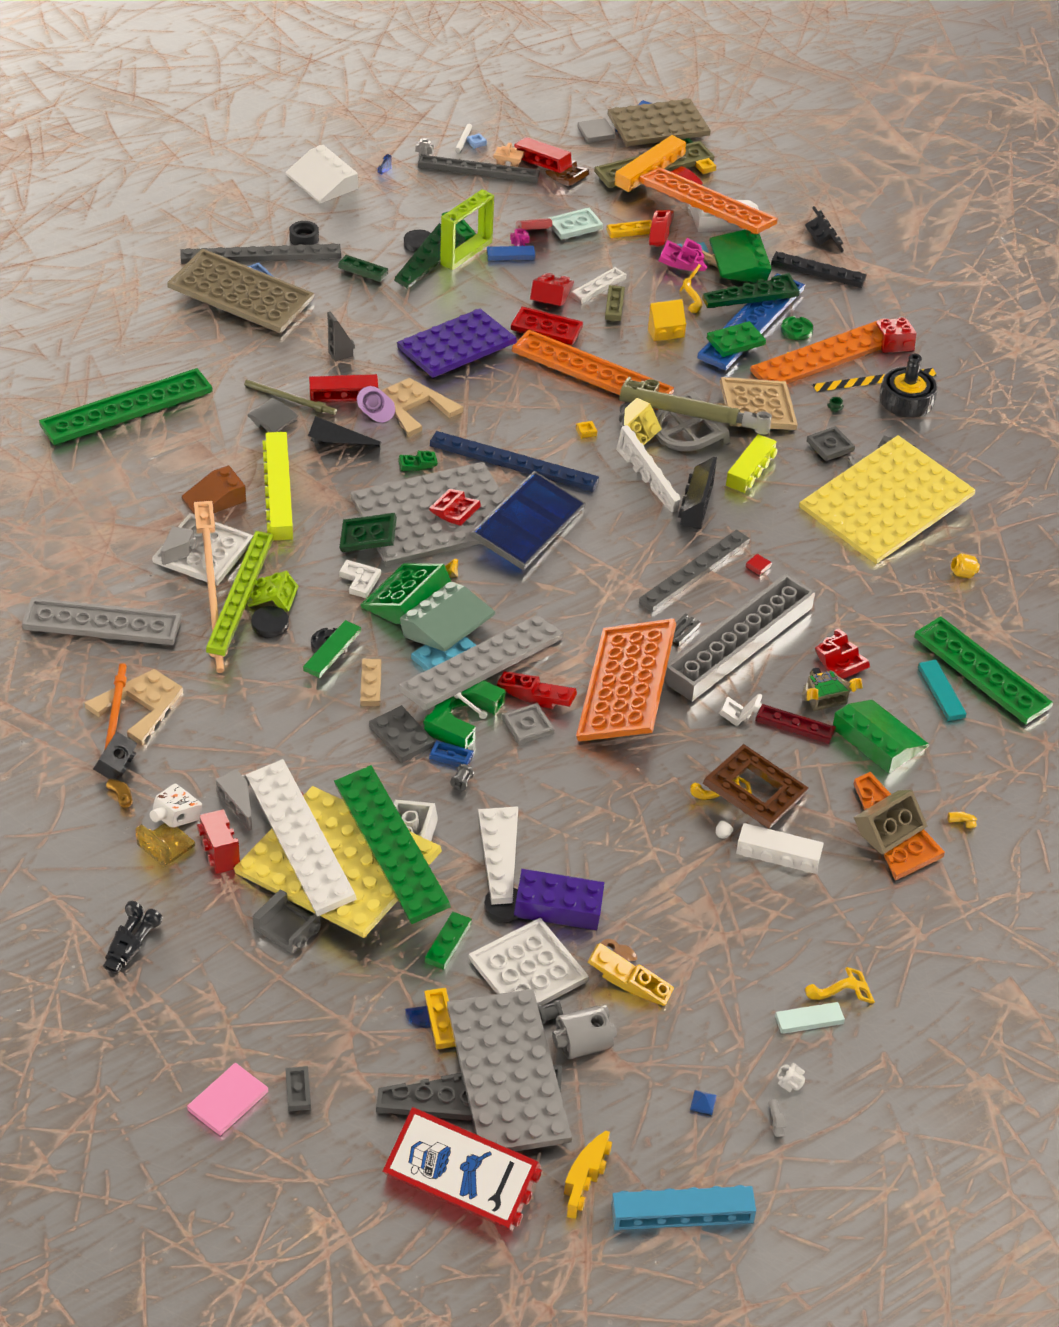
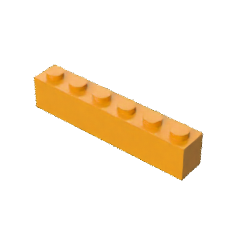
M673 135L669 136L616 171L615 185L630 192L642 184L639 182V176L659 167L665 169L683 157L686 152V142Z

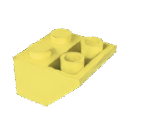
M636 398L625 408L624 425H628L635 432L637 439L643 445L661 430V426L650 403Z

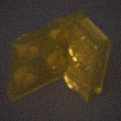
M163 823L153 831L147 829L142 824L135 828L137 845L163 867H166L195 846V841L181 829L169 827L166 823Z

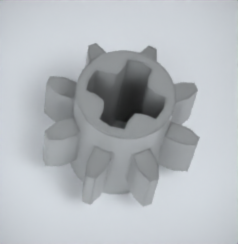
M420 139L415 146V152H419V156L421 154H433L434 144H431V141L428 139Z

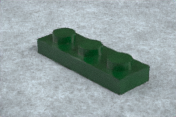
M345 255L338 263V268L379 282L388 275V268L349 255Z

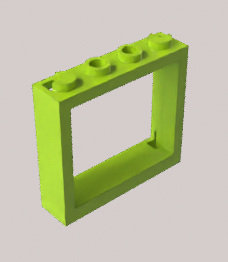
M481 189L441 216L440 264L453 271L493 242V194ZM478 209V233L455 249L456 224Z

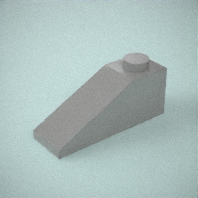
M235 769L216 779V792L247 830L250 831L252 830V818L248 792L249 782L245 775H241Z

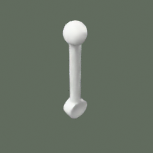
M461 692L454 695L455 698L461 699L475 710L481 719H486L487 712L481 711L461 695Z

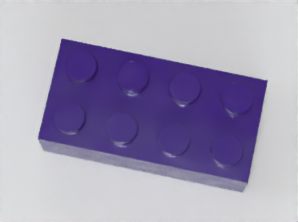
M521 869L514 915L517 918L530 920L541 918L544 922L597 931L605 882Z

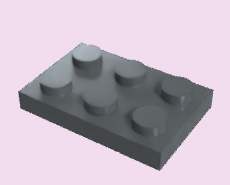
M402 705L369 721V727L401 763L433 748L435 744L432 737Z

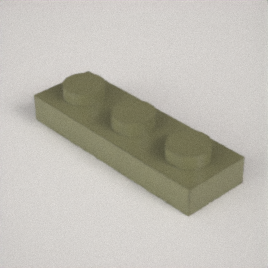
M609 285L605 320L621 321L625 287Z

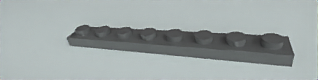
M738 530L733 531L641 596L639 603L651 612H654L747 546L750 538Z

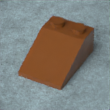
M227 465L210 472L184 493L182 499L194 515V502L212 501L213 513H217L246 502V488L233 469Z

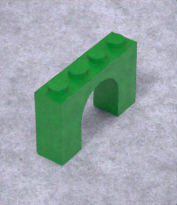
M484 680L461 692V695L474 706L493 715H496L505 704V690ZM452 696L435 705L434 710L424 718V730L431 737L441 742L468 749L475 741L476 726L456 718L451 713L458 707L468 706L459 698Z

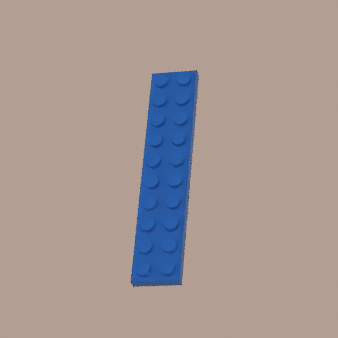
M794 280L801 293L804 290L805 284ZM797 297L747 303L723 328L750 321L762 334ZM708 342L698 352L697 359L727 370L743 352L722 357L714 346Z

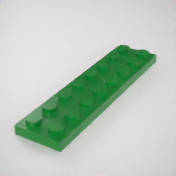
M942 616L915 632L914 638L1023 723L1028 724L1052 708L1053 702Z

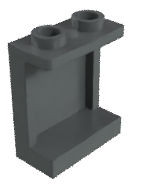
M281 889L253 915V929L292 954L301 949L312 935L318 933L321 927L320 916L317 917L316 913L310 916L288 902L287 893Z

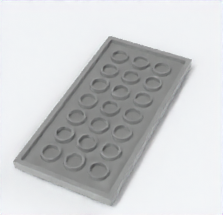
M528 989L447 1001V1010L476 1135L513 1151L571 1143L572 1136L534 990Z

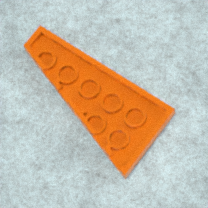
M871 772L854 779L853 785L864 810L891 795ZM923 829L884 853V856L896 881L943 858L945 851Z

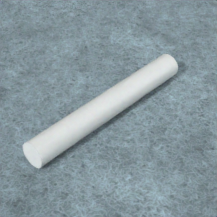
M467 124L455 148L457 153L461 152L472 129L471 124Z

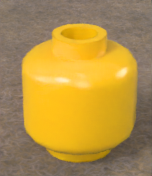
M960 553L952 559L951 570L958 577L970 579L979 572L980 565L975 556Z

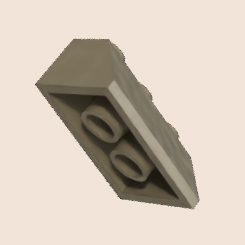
M913 790L896 791L853 817L861 836L881 854L888 852L928 827Z

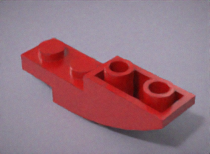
M674 210L655 211L651 223L649 245H654L655 247L665 245L670 234L669 227L674 218Z
M504 671L497 682V686L504 689L506 693L531 704L538 703L540 707L554 709L556 705L570 707L577 695L576 688L541 683L538 676Z

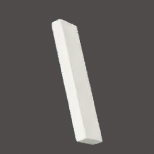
M614 267L570 292V297L583 304L609 289V285L614 286L625 280L627 274Z

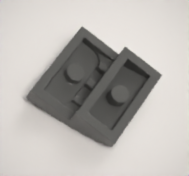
M271 398L247 415L258 427L263 426L268 432H279L298 418L295 412L274 398Z

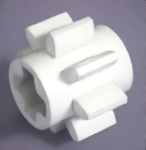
M792 1063L791 1066L786 1064L778 1071L777 1077L780 1079L778 1084L789 1093L792 1089L797 1091L805 1083V1077L803 1076L805 1071L795 1063Z

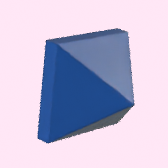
M695 1090L690 1110L712 1115L717 1095Z

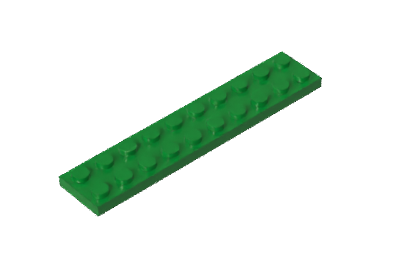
M195 368L41 419L39 424L52 444L56 445L213 392V388L199 369Z
M372 765L334 780L339 794L411 925L451 908L447 896Z

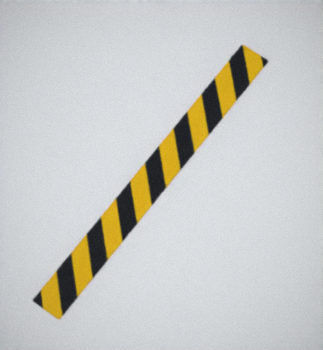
M933 368L921 369L931 376H937ZM885 374L815 383L813 386L819 392L882 383Z

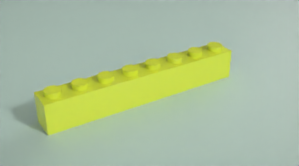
M287 432L266 433V440H262L263 450H266L263 451V461L267 462L264 463V473H268L264 475L265 485H268L265 486V497H269L265 498L266 509H270L266 510V519L270 521L267 522V533L273 534V541L293 540Z

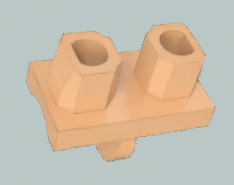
M508 142L507 146L497 147L493 159H496L499 165H505L506 161L511 162L510 166L518 167L523 158L524 151L512 148V143Z

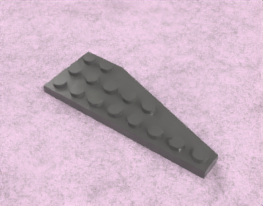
M553 1065L561 1093L563 1066ZM462 1072L441 1076V1079L429 1081V1079H424L416 1084L406 1085V1083L378 1089L376 1112L409 1115L411 1108L414 1107L437 1118L473 1121Z

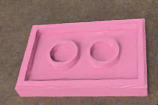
M234 1063L187 1105V1110L221 1136L268 1093V1087L237 1063Z

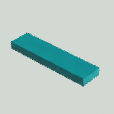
M937 660L919 663L918 669L947 721L966 718L967 713Z

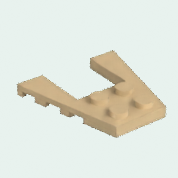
M411 378L382 390L394 402V416L398 418L401 428L406 431L407 437L421 432L422 425L406 411L430 401L446 416L452 418L462 413L464 408L462 405Z
M155 669L126 682V686L123 687L121 700L129 696L151 711L127 730V736L142 746L145 743L146 737L155 730V725L158 721H162L165 717V712L168 708L171 709L181 696L183 687ZM115 688L84 703L85 708L98 717L102 716L112 708Z

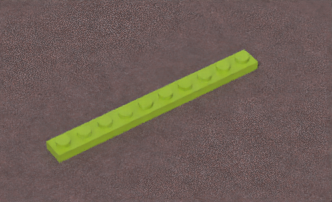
M255 531L208 641L206 653L226 655L272 544L273 534Z

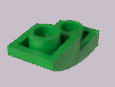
M418 450L416 456L399 455L398 458L401 471H420L438 465L435 452Z

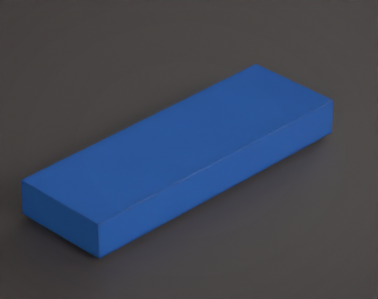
M534 246L487 247L488 261L535 260Z

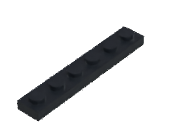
M776 251L771 260V265L859 288L863 287L867 274L859 271L816 262L815 260L789 255L784 252Z

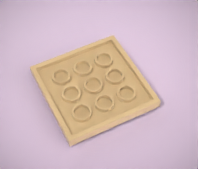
M721 377L720 386L725 406L740 409L741 413L745 411L756 414L762 411L770 413L772 415L770 429H797L798 424L785 381Z

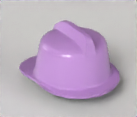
M368 386L359 392L357 396L358 406L370 418L381 423L393 418L395 414L394 402L380 389Z

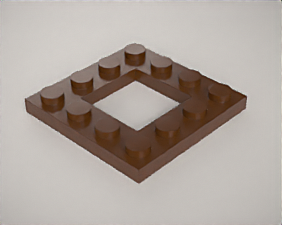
M745 744L740 746L703 781V784L711 791L717 793L768 829L790 810L809 789V787ZM747 769L778 789L765 803L734 782Z

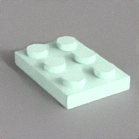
M590 208L548 217L552 220L551 228L561 240L603 229V223Z

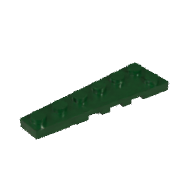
M440 223L395 276V282L408 289L422 276L427 274L432 267L438 265L441 254ZM455 233L456 249L465 242V238Z
M790 273L773 276L771 280H757L755 284L748 282L744 283L742 287L732 286L726 289L703 293L702 300L707 308H716L799 297L800 291Z

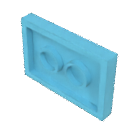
M465 636L445 652L424 645L411 653V659L427 671L476 646V644Z

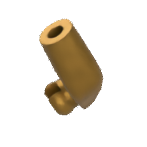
M109 779L106 788L117 793L118 802L122 808L130 807L133 799L128 785L118 780Z

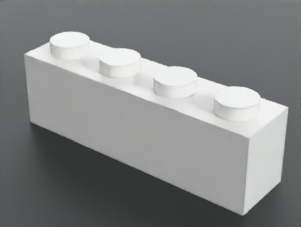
M743 823L736 854L816 874L824 843Z

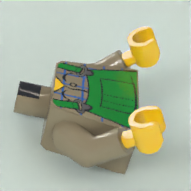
M813 668L810 671L807 683L803 687L802 698L810 701L813 711L844 705L848 702L850 691L855 692L857 689H863L861 678H854L848 682L839 677L834 671L822 673L819 668Z

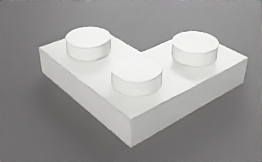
M346 560L339 571V577L353 580L349 588V594L363 598L368 597L381 575V569Z

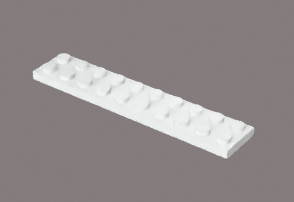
M282 759L246 774L248 782L317 917L357 900L355 892L285 761Z

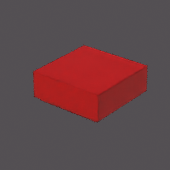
M756 554L746 562V568L758 575H762L771 567L772 562Z

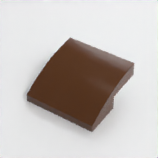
M572 160V166L565 171L558 173L547 169L546 174L563 185L571 186L588 176L589 169L577 167V161Z

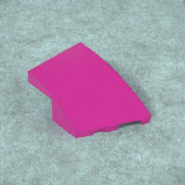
M686 238L682 247L667 240L658 259L659 262L682 270L694 271L699 264L701 266L698 271H705L707 269V265L703 261L705 257L702 253L701 245L689 238Z

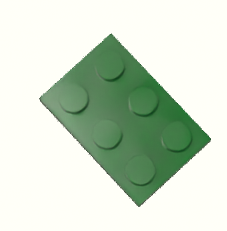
M750 321L709 332L706 337L722 357L766 345V339Z

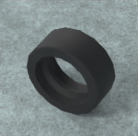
M311 221L293 223L289 227L290 242L293 245L317 244L319 241V227ZM300 233H308L309 235H298V234H300Z

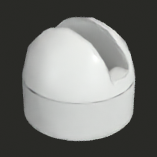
M720 821L716 826V835L721 839L728 838L733 832V827L725 821Z

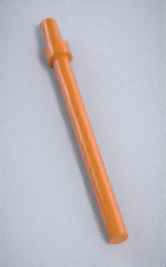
M124 663L119 664L118 674L114 680L115 691L105 749L116 733L123 687L126 686L127 680L125 676L127 665Z

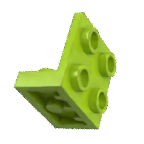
M287 570L280 573L276 572L267 577H260L255 582L247 605L251 607L273 600L276 606L288 612L299 586Z

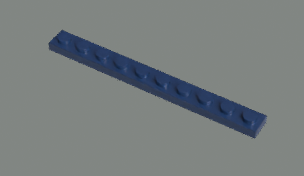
M436 431L430 440V447L526 474H531L535 471L548 480L590 492L595 490L599 482V476L444 432Z

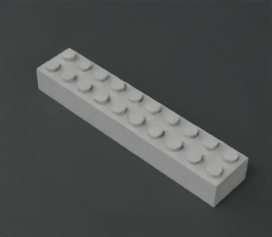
M786 573L670 661L667 665L664 683L690 701H694L812 609L815 591Z

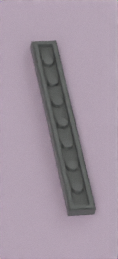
M422 154L418 161L419 168L537 183L540 174L538 169Z

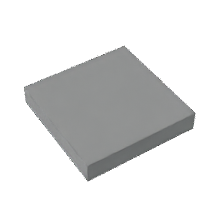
M606 118L578 122L577 127L587 143L615 139V133Z
M538 703L502 714L504 723L518 745L554 734V727Z

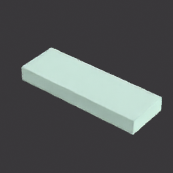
M838 1002L778 1011L775 1014L781 1034L844 1024L845 1021Z

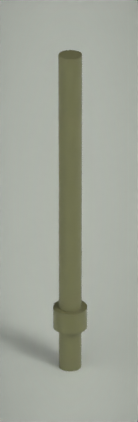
M248 379L245 380L244 385L313 408L320 413L325 412L332 415L337 413V409L326 406L323 402H314Z

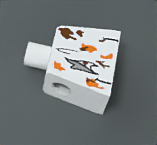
M175 783L155 797L150 818L154 822L162 820L169 827H177L198 821L202 803Z

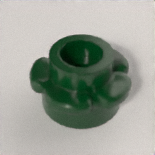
M831 397L829 403H827L828 408L833 412H838L844 408L843 400L840 397Z

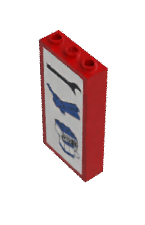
M414 1107L411 1108L382 1171L393 1179L510 1231H513L514 1227L519 1226L523 1217L521 1213L524 1204H529L533 1194L531 1188L534 1182L538 1183L542 1174L541 1165L538 1161Z

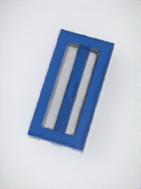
M436 740L429 754V759L458 767L460 764H470L474 751Z

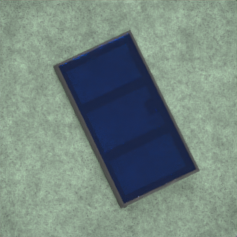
M533 471L470 533V536L518 568L524 570L585 508L586 503Z

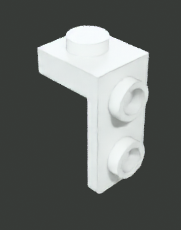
M759 693L745 707L727 697L723 701L718 714L735 726H738L742 721L746 722L752 712L756 713L762 705L760 701L763 695Z

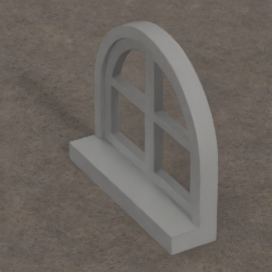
M694 391L681 396L702 401ZM658 410L656 413L661 430L655 436L661 444L670 449L693 451L704 448L718 440L723 445L730 443L729 430L723 423L697 417L683 422L676 413ZM668 414H671L679 425L663 431V421ZM703 421L712 433L698 439L688 427ZM685 430L693 441H678L670 438V436Z

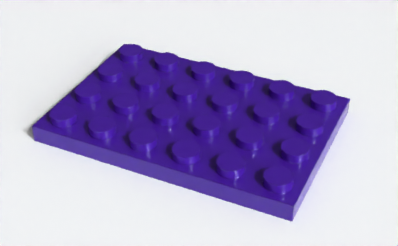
M479 308L413 336L406 337L397 342V348L433 378L517 343V338Z

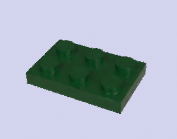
M388 513L343 519L339 546L341 552L394 546L396 514Z

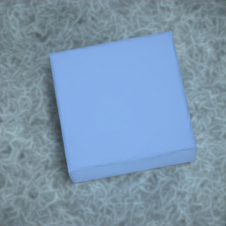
M480 133L467 137V142L473 149L487 145V140Z

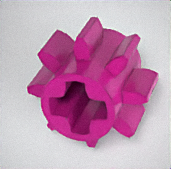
M517 228L514 230V233H510L511 244H514V246H525V243H529L530 236H528V232L525 229Z

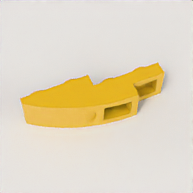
M601 943L596 945L587 962L603 973L602 977L633 995L662 1006L667 1004L674 989L672 985L640 964L634 966Z
M604 1131L582 1150L568 1173L564 1188V1195L570 1196L567 1217L576 1219L578 1210L583 1211L586 1197H583L584 1191H589L591 1181L597 1182L599 1174L603 1175L605 1172L607 1161L604 1160L605 1155H610L613 1143L609 1141V1131Z

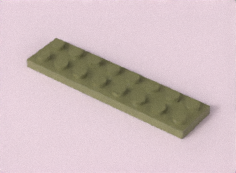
M701 141L686 144L685 155L667 166L665 170L673 171L681 166L685 168L694 167L696 161L710 158L713 162L715 156ZM639 156L595 166L594 172L608 188L615 187L616 171Z

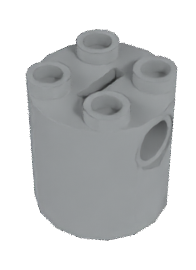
M597 1005L557 1016V1030L552 1032V1038L557 1049L562 1048L567 1059L570 1060L603 1051L614 1046L613 1038L617 1037V1031L614 1024H610V1014L607 1005Z

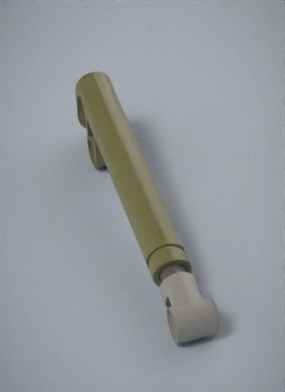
M628 377L621 388L620 401L632 403L638 398L650 403L652 408L725 424L729 423L737 426V423H739L743 427L754 429L759 434H768L770 432L772 415L768 412L762 411L756 414L745 411L741 413L740 409L662 393L659 392V381L654 379L638 382Z

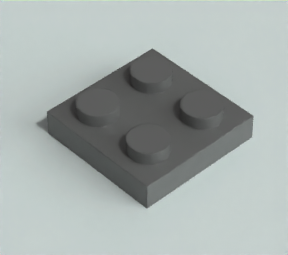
M836 426L807 436V442L825 461L855 450V445Z

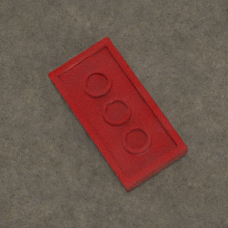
M521 306L511 323L510 330L519 333H526L528 330L573 346L583 328V321Z

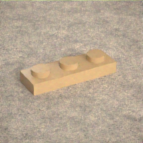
M362 659L360 706H380L381 659Z

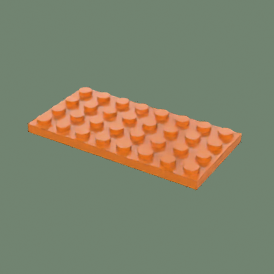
M674 618L603 628L576 734L578 741L653 732L676 628Z

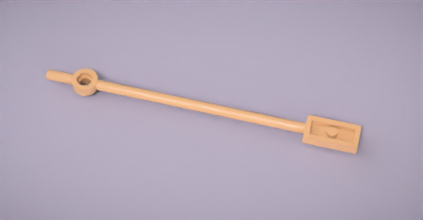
M212 501L194 502L197 534H203L213 632L219 618L210 533L215 532ZM209 653L211 657L215 658L216 671L223 673V657L225 656Z

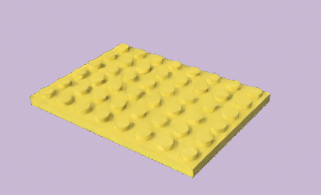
M897 435L800 501L799 507L873 563L877 564L975 495V489Z
M312 786L303 797L357 898L355 901L320 916L365 938L398 899L344 801ZM271 828L240 863L234 867L235 873L274 893L281 889L287 893V900L315 913ZM410 832L428 865H430L442 852L441 846Z

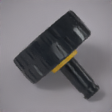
M910 354L907 367L891 369L882 379L879 394L880 402L886 410L897 416L907 418L920 417L929 413L934 406L937 396V383L929 373L920 369L922 357L919 354Z

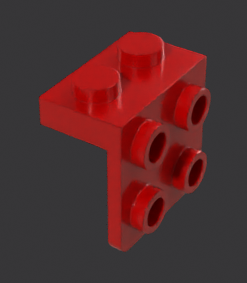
M900 317L892 320L885 318L876 321V325L883 335L881 348L883 353L915 351L917 332L908 319Z

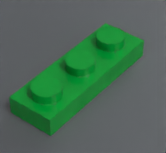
M452 911L426 954L425 963L444 970L471 926L472 918Z

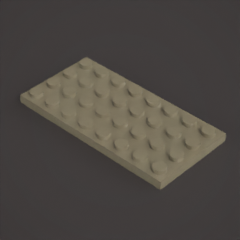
M203 248L167 282V286L170 289L278 333H282L314 299L313 292Z

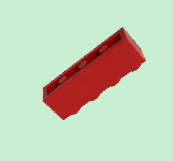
M528 137L514 144L517 150L524 151L522 158L524 161L558 173L572 166V157L569 151Z
M377 374L309 376L310 400L314 402L357 401V396L363 388L373 386L379 389Z

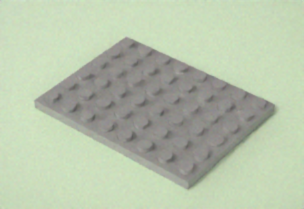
M484 462L350 492V498L360 517L395 513L397 516L394 546L377 548L386 567L481 544L473 539L470 533L505 500ZM449 489L464 491L466 498L480 500L481 507L461 526L447 522L429 510ZM509 506L500 516L522 529ZM495 521L482 533L483 536L491 541L516 536V534Z

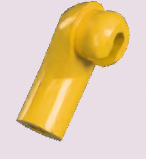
M948 812L947 814L948 822H966V828H976L977 818L974 815L965 812Z

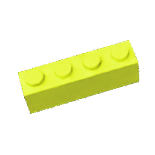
M758 434L727 472L726 486L743 493L749 487L751 488L755 479L760 477L762 470L768 467L771 458H775L777 454V441Z

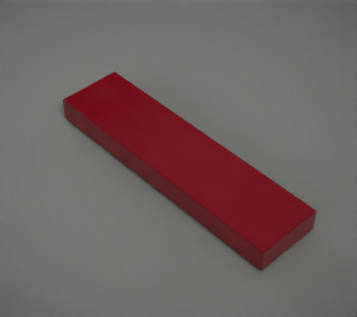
M765 704L761 705L755 719L756 722L830 744L836 726Z

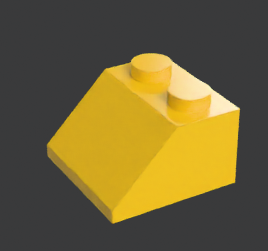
M682 299L650 303L648 331L653 341L685 337L686 319Z

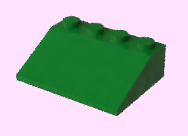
M744 229L710 237L709 241L721 278L757 283V280L764 279V281L768 280L772 268L760 233L753 234L751 231Z
M403 563L360 606L394 624H401L400 617L452 581L444 564Z
M874 700L850 703L835 712L832 725L836 726L835 731L888 774L929 747V743Z

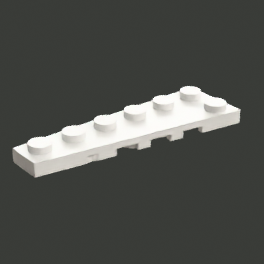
M628 425L623 426L616 450L627 463L631 462L634 465L633 469L636 473L640 472L642 474V480L645 483H650L651 490L671 513L678 511L681 502L679 494L674 491L670 481L664 477L662 470L654 463L652 456L647 453L644 445L637 439L635 432Z
M518 807L478 809L491 905L512 903Z

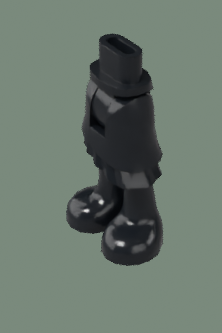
M136 901L127 902L125 912L128 920L125 926L120 925L118 931L115 932L113 941L105 956L106 961L103 964L106 970L118 974L120 969L125 968L134 955L140 951L141 941L152 928L159 926L163 921V916L157 910L148 909L144 915V909ZM143 919L137 932L133 935V930L135 929L137 924Z

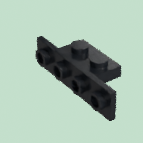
M813 206L812 209L817 217L805 224L807 230L818 246L832 238L842 253L844 250L841 246L843 244L839 236L836 237L837 233L831 227L828 219H823L825 216L821 209L818 211Z

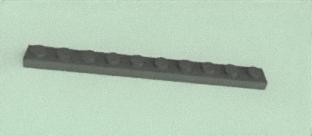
M335 243L203 248L235 262L341 258V246ZM180 249L181 264H187L201 249Z

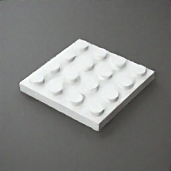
M189 513L178 527L194 530V538L197 539L195 549H192L189 556L163 565L161 561L162 545L152 557V560L155 564L207 582L203 534H197L195 515ZM215 522V532L210 533L216 586L219 585L248 549L254 536Z
M541 918L469 954L471 963L496 994L533 989L537 1005L540 1004L541 1006L589 980L588 974Z

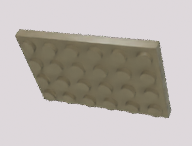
M687 98L652 104L615 107L608 109L607 113L626 147L662 142L671 135L679 139L710 136L711 132L692 100Z

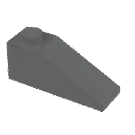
M331 311L327 312L328 353L335 362L353 357L354 341L349 338Z

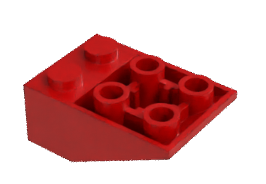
M545 273V275L543 274L533 280L530 300L562 306L570 293L574 281L570 280V277L567 276L559 278L554 277L555 274Z

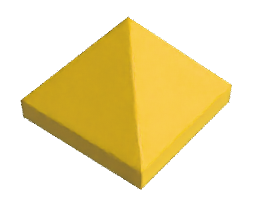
M453 559L445 565L450 578L458 577V560Z

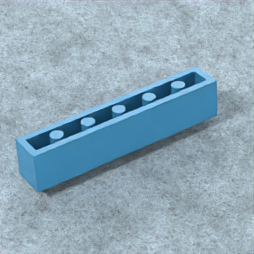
M736 1185L734 1187L714 1186L701 1189L691 1187L681 1190L669 1188L661 1191H620L613 1193L611 1202L614 1230L754 1223L756 1215L753 1187Z

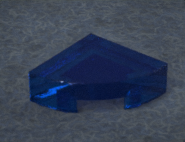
M386 154L382 158L384 160L381 166H378L377 173L382 175L392 169V156L390 154Z
M427 1006L405 1009V1015L410 1023L420 1028H430Z

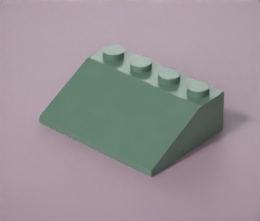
M449 582L400 617V622L405 638L445 652L496 613L465 586Z

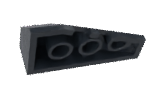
M315 416L308 434L311 437V441L317 444H321L322 441L324 443L381 446L382 443Z

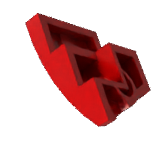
M840 629L834 630V635L831 638L827 637L815 647V651L826 670L834 671L842 679L870 668L869 660L859 654L858 647L849 642L847 634Z

